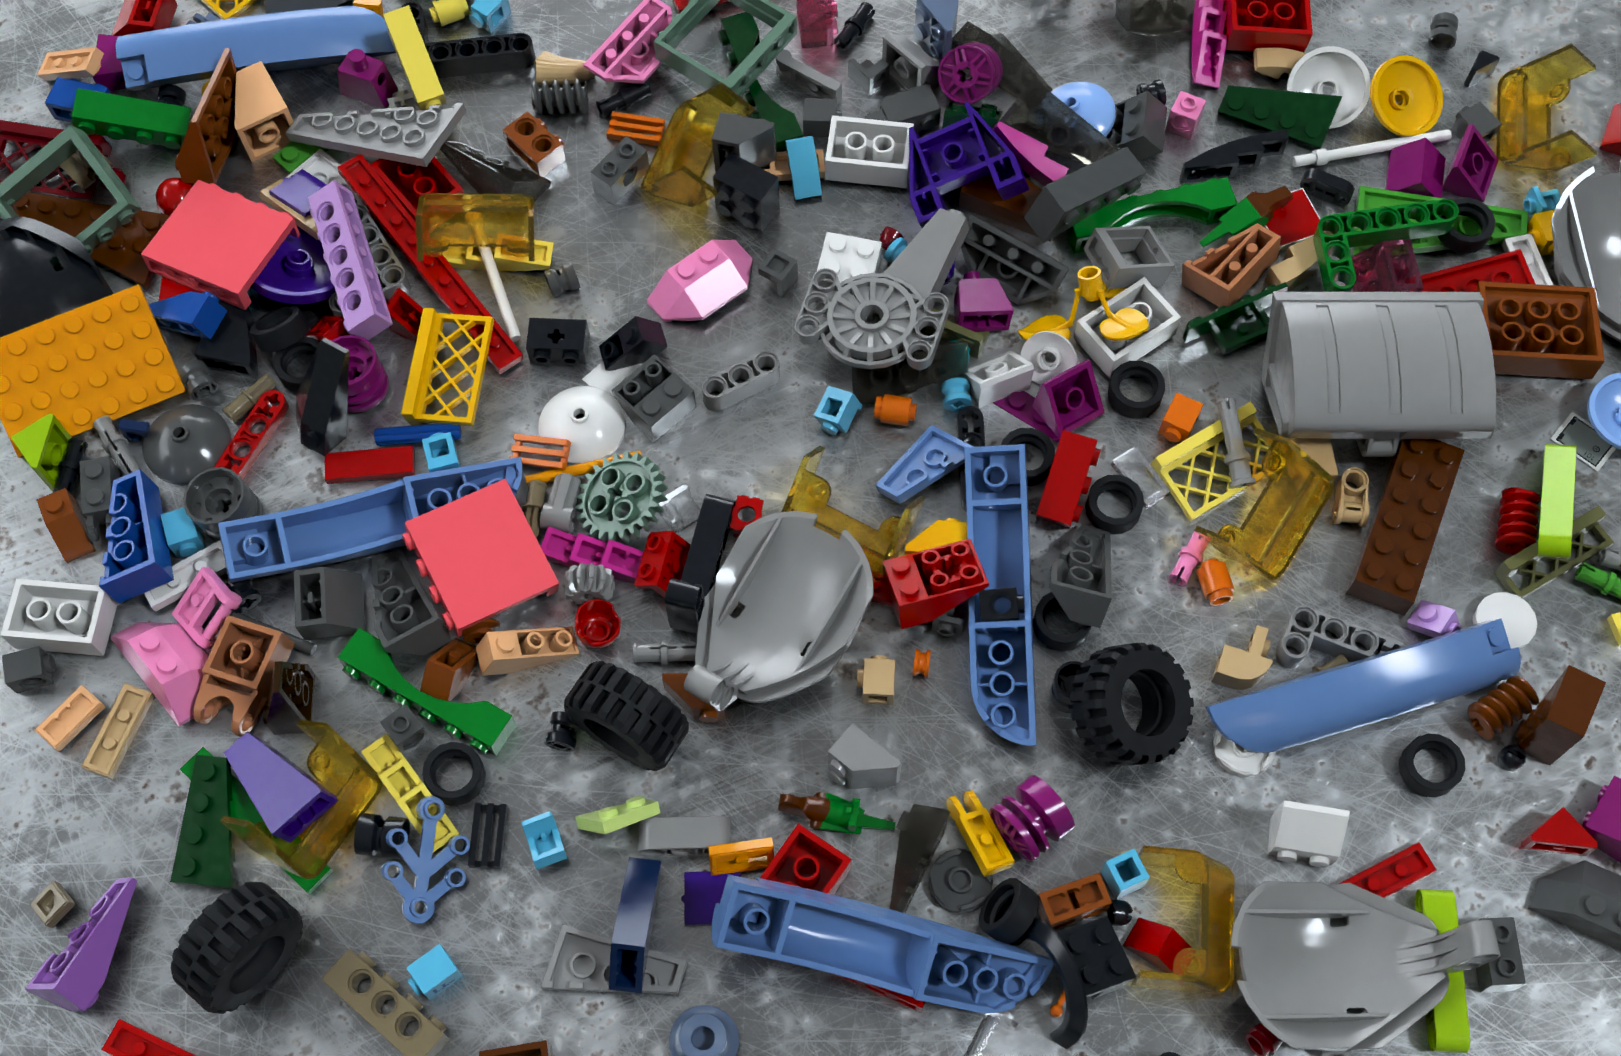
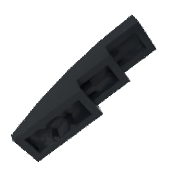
M1287 129L1237 139L1198 155L1183 164L1179 178L1180 184L1202 182L1211 178H1234L1237 168L1259 166L1263 156L1282 155L1289 139Z

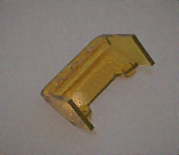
M1572 43L1507 72L1499 80L1497 86V119L1502 125L1497 132L1496 155L1505 165L1554 172L1597 155V151L1573 130L1551 138V106L1566 99L1571 89V80L1596 70V65Z
M722 82L682 103L675 110L643 178L641 189L651 196L689 207L699 206L704 201L715 197L718 192L702 180V177L713 155L712 136L720 112L736 113L745 117L753 113L754 108Z
M429 193L421 195L416 211L417 261H423L425 253L427 256H442L443 252L449 249V246L506 247L507 251L512 252V256H529V261H535L534 197L525 194Z
M1256 428L1254 434L1269 447L1262 459V471L1270 479L1240 528L1232 524H1226L1218 533L1196 526L1194 531L1226 556L1266 578L1276 580L1286 571L1332 495L1334 480L1327 471L1293 440Z
M819 446L803 456L782 512L802 511L819 514L815 527L837 539H840L841 533L845 528L860 544L869 561L873 583H876L884 577L882 561L897 557L907 541L925 498L919 496L905 508L902 517L890 516L881 523L879 530H876L827 505L831 497L830 484L824 478L815 474L825 450L824 447Z
M300 719L296 725L316 743L307 758L308 770L317 779V782L333 793L339 801L291 843L272 835L264 821L254 825L251 821L223 816L220 821L254 852L297 877L312 879L321 873L356 826L360 815L367 811L379 795L382 781L378 777L379 774L327 723Z
M1143 845L1138 854L1143 865L1175 868L1178 877L1184 882L1200 884L1199 949L1185 948L1178 952L1173 961V973L1140 970L1136 978L1132 980V987L1212 995L1223 994L1231 987L1234 980V947H1230L1234 925V874L1232 870L1225 864L1196 850Z

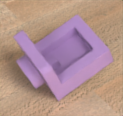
M1425 600L1420 601L1407 621L1409 630L1431 637L1441 636L1461 629L1454 609Z

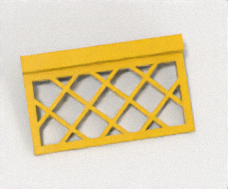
M423 308L401 415L410 425H421L422 422L474 426L495 321L493 317L437 313L434 308ZM444 322H453L460 327L448 337H445L442 333ZM476 324L485 325L484 332L474 340L467 332ZM462 334H465L471 342L457 352L450 343ZM448 345L454 355L440 364L437 360V354ZM476 348L479 352L478 360L468 366L461 357ZM457 360H460L465 369L451 378L445 369ZM443 372L449 381L437 390H434L431 386L432 379ZM470 374L474 378L473 386L462 393L456 384ZM454 386L460 396L446 405L439 396ZM437 398L443 408L434 415L425 414L427 405ZM465 400L469 406L467 417L454 416L451 410Z

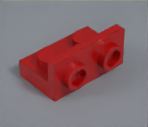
M674 531L650 532L634 585L639 589L651 588L665 598L670 579L681 580L691 544Z

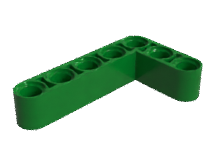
M1438 199L1323 216L1317 225L1313 242L1324 291L1351 292L1356 281V274L1350 248L1447 234L1459 214L1457 204L1450 199ZM1438 215H1443L1447 219H1442ZM1409 219H1415L1419 223L1411 222ZM1381 223H1386L1390 227H1385ZM1352 227H1358L1362 231H1356ZM1323 231H1330L1334 235L1325 234ZM1329 256H1336L1340 260H1332ZM1335 281L1343 282L1346 286H1339Z

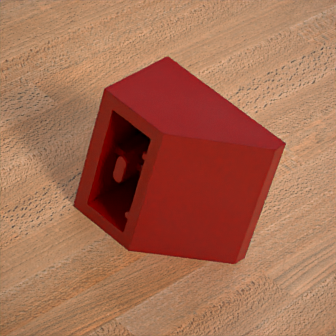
M124 0L112 35L124 36L170 28L178 5L175 0Z

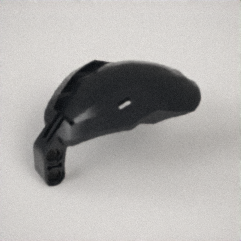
M0 216V337L114 294L79 239L32 218L13 217L3 220ZM58 258L61 267L64 269L58 272L55 271L50 261Z

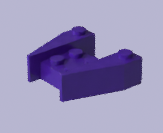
M969 102L964 103L969 117L920 138L913 126L909 128L910 201L918 223L922 228L940 208L947 210L942 197L943 194L986 175H992L995 186L1003 201L1030 190L1014 153Z

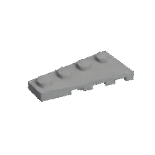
M562 924L541 985L542 990L633 993L608 990L612 938ZM649 949L642 993L678 995L687 967V960Z

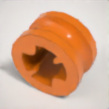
M920 649L915 650L912 676L921 673L924 677L928 678L931 650H927L925 653L920 652Z

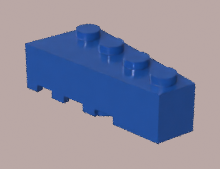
M141 469L113 480L109 514L112 516L110 526L106 528L105 536L109 542L107 552L103 553L102 564L105 566L104 576L100 577L99 587L117 603H122L173 581L174 576L169 547L160 516L163 514L159 487Z

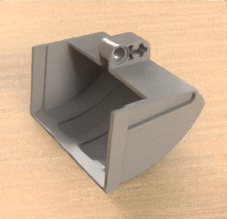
M1273 291L1261 379L1280 438L1356 439L1363 457H1394L1397 452L1399 439H1491L1496 425V378L1490 336L1482 312L1484 299L1481 293Z

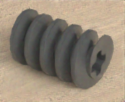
M575 78L574 85L571 87L568 79H564L563 87H560L557 79H554L552 87H549L547 81L543 80L541 88H538L536 81L532 80V105L534 110L536 107L539 115L544 114L546 107L550 114L555 113L556 107H558L561 114H565L567 106L572 114L576 113L578 106L582 113L587 112V81H585L584 86H581L579 79Z

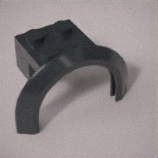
M1108 916L1059 933L1048 923L1035 917L1027 931L1019 939L1009 944L1012 946L1020 945L1026 939L1032 940L1039 944L1053 960L1063 983L1066 1011L1062 1024L1049 1035L1055 1043L1065 1050L1078 1043L1084 1036L1088 1021L1087 997L1091 996L1092 999L1114 992L1136 978Z

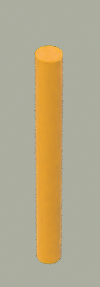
M639 450V451L630 452V454H631L632 456L635 454V452H638V453L641 455V451H640V450ZM613 456L607 457L606 459H608L611 462L613 461ZM603 459L567 466L566 470L553 469L525 475L526 483L528 486V483L532 480H539L545 483L553 482L555 476L562 473L572 474L574 477L595 472L593 465H598L600 468L604 466Z

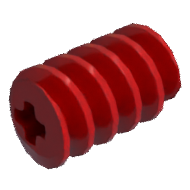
M1511 487L1501 491L1500 517L1497 522L1498 529L1496 531L1497 539L1495 546L1499 551L1515 555L1536 543V538L1533 536L1537 534V527L1534 525L1539 520L1536 514L1540 511L1537 504L1541 501V497L1535 492Z

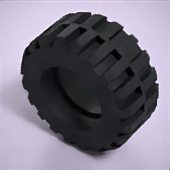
M1146 643L1111 646L1091 654L1089 660H1085L1080 666L1079 671L1081 674L1075 676L1072 686H1075V690L1070 694V703H1073L1074 711L1070 712L1072 721L1077 723L1078 727L1075 730L1079 738L1085 739L1083 744L1090 752H1096L1095 755L1098 759L1117 766L1153 764L1162 762L1169 755L1175 754L1181 746L1179 742L1185 741L1189 733L1186 730L1187 726L1191 725L1193 715L1190 712L1191 707H1194V700L1190 698L1189 689L1192 688L1189 680H1185L1183 677L1185 672L1179 663L1174 664V657L1167 651L1162 652L1160 647L1153 644L1147 645ZM1127 679L1134 683L1142 701V716L1136 730H1133L1126 721L1121 705L1122 690Z
M596 661L589 664L564 699L565 713L569 715V718L582 731L622 759H626L646 770L658 771L665 768L689 732L687 717L681 713V710L668 697L662 695L655 687L647 684L640 677L634 676L627 670L618 668L609 662Z
M245 882L244 885H237L231 888L230 892L223 893L217 897V900L212 905L209 904L202 910L203 913L191 922L186 934H183L178 941V948L174 949L173 961L171 962L173 980L207 1012L224 1014L226 1011L232 1012L238 1009L240 1005L250 1002L256 994L259 995L266 989L265 987L278 977V973L283 967H286L290 961V956L292 953H295L299 946L298 940L302 938L303 922L300 913L268 884L263 882Z

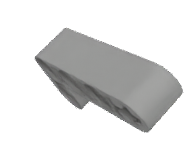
M1299 606L1294 609L1285 624L1275 656L1281 666L1292 669L1301 664L1310 648L1334 657L1342 654L1348 662H1354L1374 656L1376 650H1378L1376 653L1378 655L1405 647L1406 645L1399 640L1312 607ZM1296 620L1305 622L1308 628L1298 626ZM1325 631L1334 633L1337 639L1329 638ZM1355 643L1363 644L1367 651L1358 649ZM1286 647H1294L1299 654H1291Z

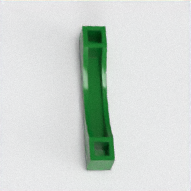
M1228 177L1220 179L1211 178L1197 184H1183L1178 188L1160 189L1150 194L1132 195L1125 199L1117 200L1073 225L1066 232L1073 252L1077 254L1085 252L1083 248L1095 228L1126 227L1134 222L1155 217H1179L1210 225L1220 223L1219 218L1238 203Z
M361 628L357 629L337 657L343 665L342 671L354 680H358L359 677L368 681L367 686L380 695L387 692L394 697L392 700L401 707L405 704L408 707L411 706L419 711L418 716L432 725L435 721L445 726L443 730L455 739L459 740L462 736L471 741L469 745L481 754L485 755L488 751L497 756L517 726L512 715L488 701L473 703L449 702L436 699L419 691L397 671L391 653L385 651L381 641Z

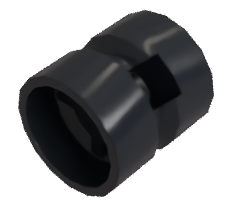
M1069 661L1062 664L1054 676L1050 689V699L1053 705L1062 712L1071 713L1070 711H1074L1073 703H1070V694L1075 690V686H1072L1075 676L1081 674L1079 671L1080 666L1083 664L1081 662Z
M362 813L357 821L354 834L355 854L376 856L380 852L384 858L402 860L396 849L386 843V834L394 828L403 829L408 835L407 842L409 843V819L389 816L384 820L382 815ZM395 832L392 836L394 844L401 842V834L399 832Z

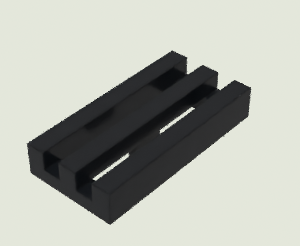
M475 803L468 859L469 868L502 869L508 813L507 804L494 805V803H487V805H482V803ZM486 813L481 861H477L482 814ZM494 813H499L494 861H489Z

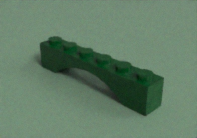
M747 12L720 19L719 41L722 47H727L726 56L729 66L735 67V69L760 43L757 24L754 17ZM756 79L743 93L745 105L747 108H752V118L765 119L775 123L776 152L786 151L785 140L801 138L803 133L795 114L773 101Z

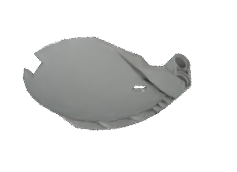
M1620 159L1618 172L1594 178L1595 170L1593 166L1576 177L1562 193L1551 219L1554 242V267L1560 286L1595 288L1600 330L1621 342Z
M802 511L773 513L746 525L716 574L715 585L705 596V606L703 607L697 631L695 666L690 670L685 679L684 689L694 697L722 711L737 698L751 703H765L798 692L829 676L851 645L859 624L874 595L870 564L858 541L845 528L841 533L840 539H837L815 527L819 514ZM739 603L743 604L745 609L737 618L730 616ZM811 643L810 646L807 648L805 655L801 656L802 652L805 650L807 645Z
M1264 881L1242 903L1233 925L1230 946L1239 949L1240 966L1244 981H1237V984L1246 1003L1262 1025L1278 1039L1294 1049H1315L1335 1052L1371 1050L1384 1047L1443 1000L1449 986L1448 973L1477 968L1501 957L1493 921L1491 920L1468 922L1439 935L1434 922L1426 915L1378 896L1352 883L1325 885L1321 882ZM1331 918H1347L1346 926L1332 927L1330 925ZM1360 1008L1364 1011L1360 1014L1347 1013V1009Z

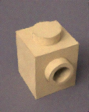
M882 655L864 658V669L857 670V687H863L862 704L893 705L895 660Z

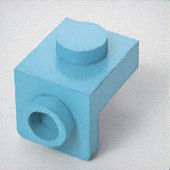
M1538 186L1531 187L1523 200L1524 211H1528V215L1532 218L1535 213L1555 209L1561 197L1558 189L1540 192Z
M546 812L522 821L521 824L536 869L567 859L561 835L552 812Z

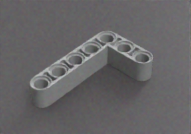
M341 184L353 193L386 303L397 288H400L409 295L411 287L404 268L362 201L348 184ZM335 292L329 298V305L334 316L343 317L336 301L338 297Z

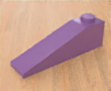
M133 877L119 878L90 909L89 916L91 919L81 924L77 929L74 927L67 935L70 939L69 944L59 955L52 952L25 990L68 1011L84 1012L97 1001L99 997L98 991L105 982L137 881Z

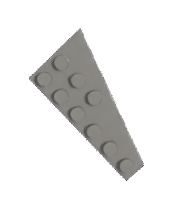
M456 103L453 108L441 109L440 105H430L428 110L415 111L413 107L372 109L371 114L360 115L358 110L348 111L346 116H333L331 112L300 114L285 133L289 141L427 167L467 111L464 103Z

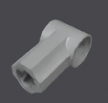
M567 473L555 476L549 501L543 505L541 511V529L546 530L549 526L569 534L572 533L576 518V497L579 494V485L581 484L579 478Z

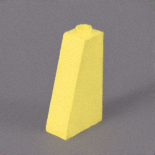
M409 5L384 13L383 16L390 39L419 109L428 110L430 105H440L442 107V105L447 104Z

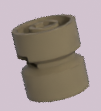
M79 150L76 151L75 155H71L59 165L84 191L96 181L95 176L97 174ZM102 154L112 168L114 165Z

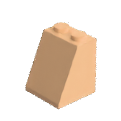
M262 61L236 72L235 129L251 162H254L288 145L291 141H289L285 132L294 122L286 103Z

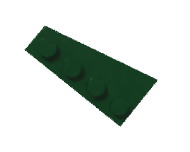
M1228 85L1218 113L1270 132L1287 129L1289 139L1321 149L1342 96Z
M196 755L170 882L226 889L236 886V878L233 877L235 849L232 848L231 830H234V823L230 809V801L233 800L231 765L227 758Z

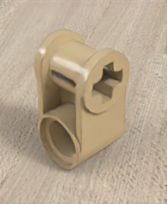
M1351 467L1346 469L1335 486L1334 524L1339 525L1341 522L1356 523L1359 527H1366L1369 518V478L1361 468ZM1346 482L1354 483L1357 489L1349 487Z

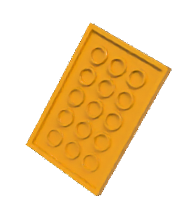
M135 285L0 337V419L18 458L24 456L11 437L47 414L55 415L71 437H75L93 430L94 421L100 417L109 416L113 422L187 392L141 285Z

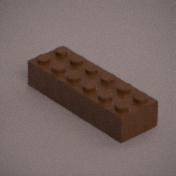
M1401 439L1399 441L1396 455L1393 457L1346 594L1405 616L1415 602L1465 451L1464 449L1436 439Z

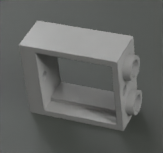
M1150 226L1095 228L1083 248L1092 264L1100 268L1102 280L1108 289L1128 288L1143 277L1152 286H1163L1175 267ZM1135 251L1143 264L1127 265L1120 252Z

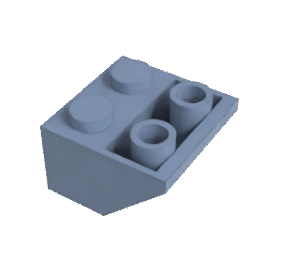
M917 0L914 32L919 40H923L928 45L933 57L941 61L947 52L953 48L959 0Z

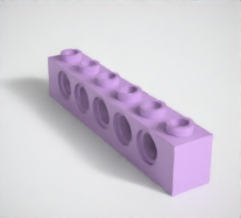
M333 180L308 197L312 209L310 213L315 220L318 230L317 237L322 243L323 257L328 264L331 274L330 281L335 287L338 297L336 301L343 314L344 328L350 335L370 340L393 323L353 193Z

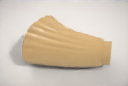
M548 51L542 52L535 60L537 86H541L543 80H546L548 85H552L554 79H557L559 85H563L564 79H568L569 84H574L575 78H578L579 82L595 79V74L584 68L583 64L586 62L584 60L560 57Z

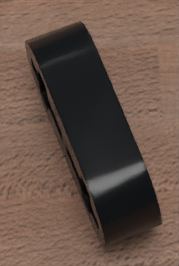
M1316 168L1307 169L1300 181V187L1306 193L1336 205H1347L1355 190L1349 181Z

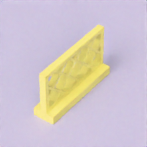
M1250 401L1237 409L1241 433L1245 427L1251 425L1257 434L1256 443L1243 440L1244 447L1254 449L1253 461H1249L1252 478H1255L1257 482L1284 466L1287 461L1254 415L1257 410ZM1221 419L1155 457L1148 466L1154 476L1159 475L1190 522L1249 487L1229 488V483L1231 482L1230 472L1229 476L1214 473L1216 459L1224 461L1225 455L1217 453L1219 443L1225 441ZM1259 452L1270 453L1276 463L1271 466L1258 464ZM1201 455L1211 458L1209 471L1194 468L1196 456ZM1189 461V466L1183 465ZM1174 469L1187 472L1185 485L1174 483L1168 473ZM1192 473L1207 477L1205 490L1190 487ZM1212 478L1228 482L1226 493L1221 495L1210 492ZM1188 493L1204 496L1201 508L1196 511L1192 510L1187 502ZM1209 498L1214 499L1213 501L1208 503Z

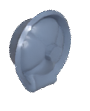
M709 1005L695 1006L683 1012L674 1022L669 1035L671 1056H736L739 1047V1033L733 1019L725 1011Z

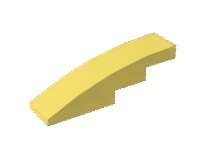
M498 234L497 239L487 238L498 271L550 269L554 242ZM473 235L469 236V241L441 237L439 251L453 268L486 271Z
M386 733L362 750L361 753L421 835L423 821L418 817L416 807L422 798L432 796V794ZM434 803L428 807L430 815H434L437 812V806ZM445 812L443 817L437 821L433 853L448 843L453 836L460 834Z

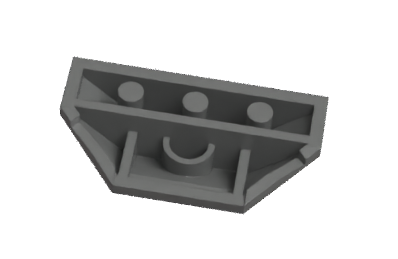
M974 215L969 217L967 222L970 229L961 246L968 272L977 271L981 278L997 279L1008 299L1017 305H1023L1056 294L1070 269L1069 267L1008 232Z
M1584 860L1537 880L1528 909L1621 950L1620 875Z

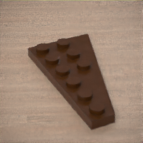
M27 192L11 207L19 217L38 220L76 237L112 206ZM138 211L130 218L131 222L120 226L114 231L111 239L101 242L93 249V253L90 255L96 265L112 270L119 277L125 280L129 279L141 285V288L147 291L154 273L149 271L141 253L170 215Z

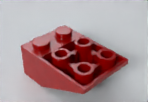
M971 539L882 561L885 586L901 629L931 622L989 586Z

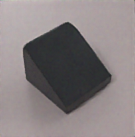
M1483 50L1479 52L1464 82L1465 86L1470 87L1492 75L1500 58Z

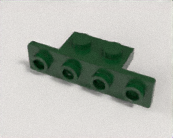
M1286 282L1277 286L1275 284L1269 285L1261 293L1254 296L1246 295L1239 299L1237 303L1228 307L1221 306L1214 310L1212 314L1203 318L1200 316L1193 318L1186 325L1182 337L1183 340L1187 343L1210 333L1225 355L1266 337L1269 317L1264 309L1271 306L1273 291L1287 292L1288 285Z

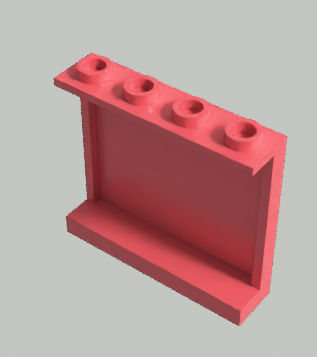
M197 180L143 250L141 256L149 271L199 292H210L221 301L246 310L251 303L247 293L251 285L286 237L290 234L298 238L300 233L295 219L289 213L278 212L262 202L256 203L246 199L239 193L223 190L214 183L208 184Z
M506 478L404 522L405 533L402 534L404 543L409 551L414 549L418 560H415L416 567L422 578L428 577L432 585L428 587L429 593L435 604L441 603L445 613L441 614L442 619L449 631L454 629L457 637L462 636V630L543 593L547 597L558 592L559 582Z

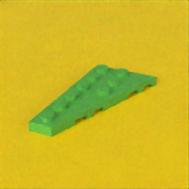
M1360 186L1357 191L1355 211L1444 198ZM1487 205L1493 212L1496 223L1494 232L1486 245L1499 244L1505 238L1527 234L1528 211ZM1458 215L1452 226L1462 235L1477 236L1481 233V228L1477 222L1467 216ZM1409 219L1411 222L1419 223L1415 219ZM1381 223L1385 227H1390L1386 223ZM1354 227V230L1362 231L1360 228ZM1438 236L1352 247L1351 257L1352 261L1450 249L1442 244Z

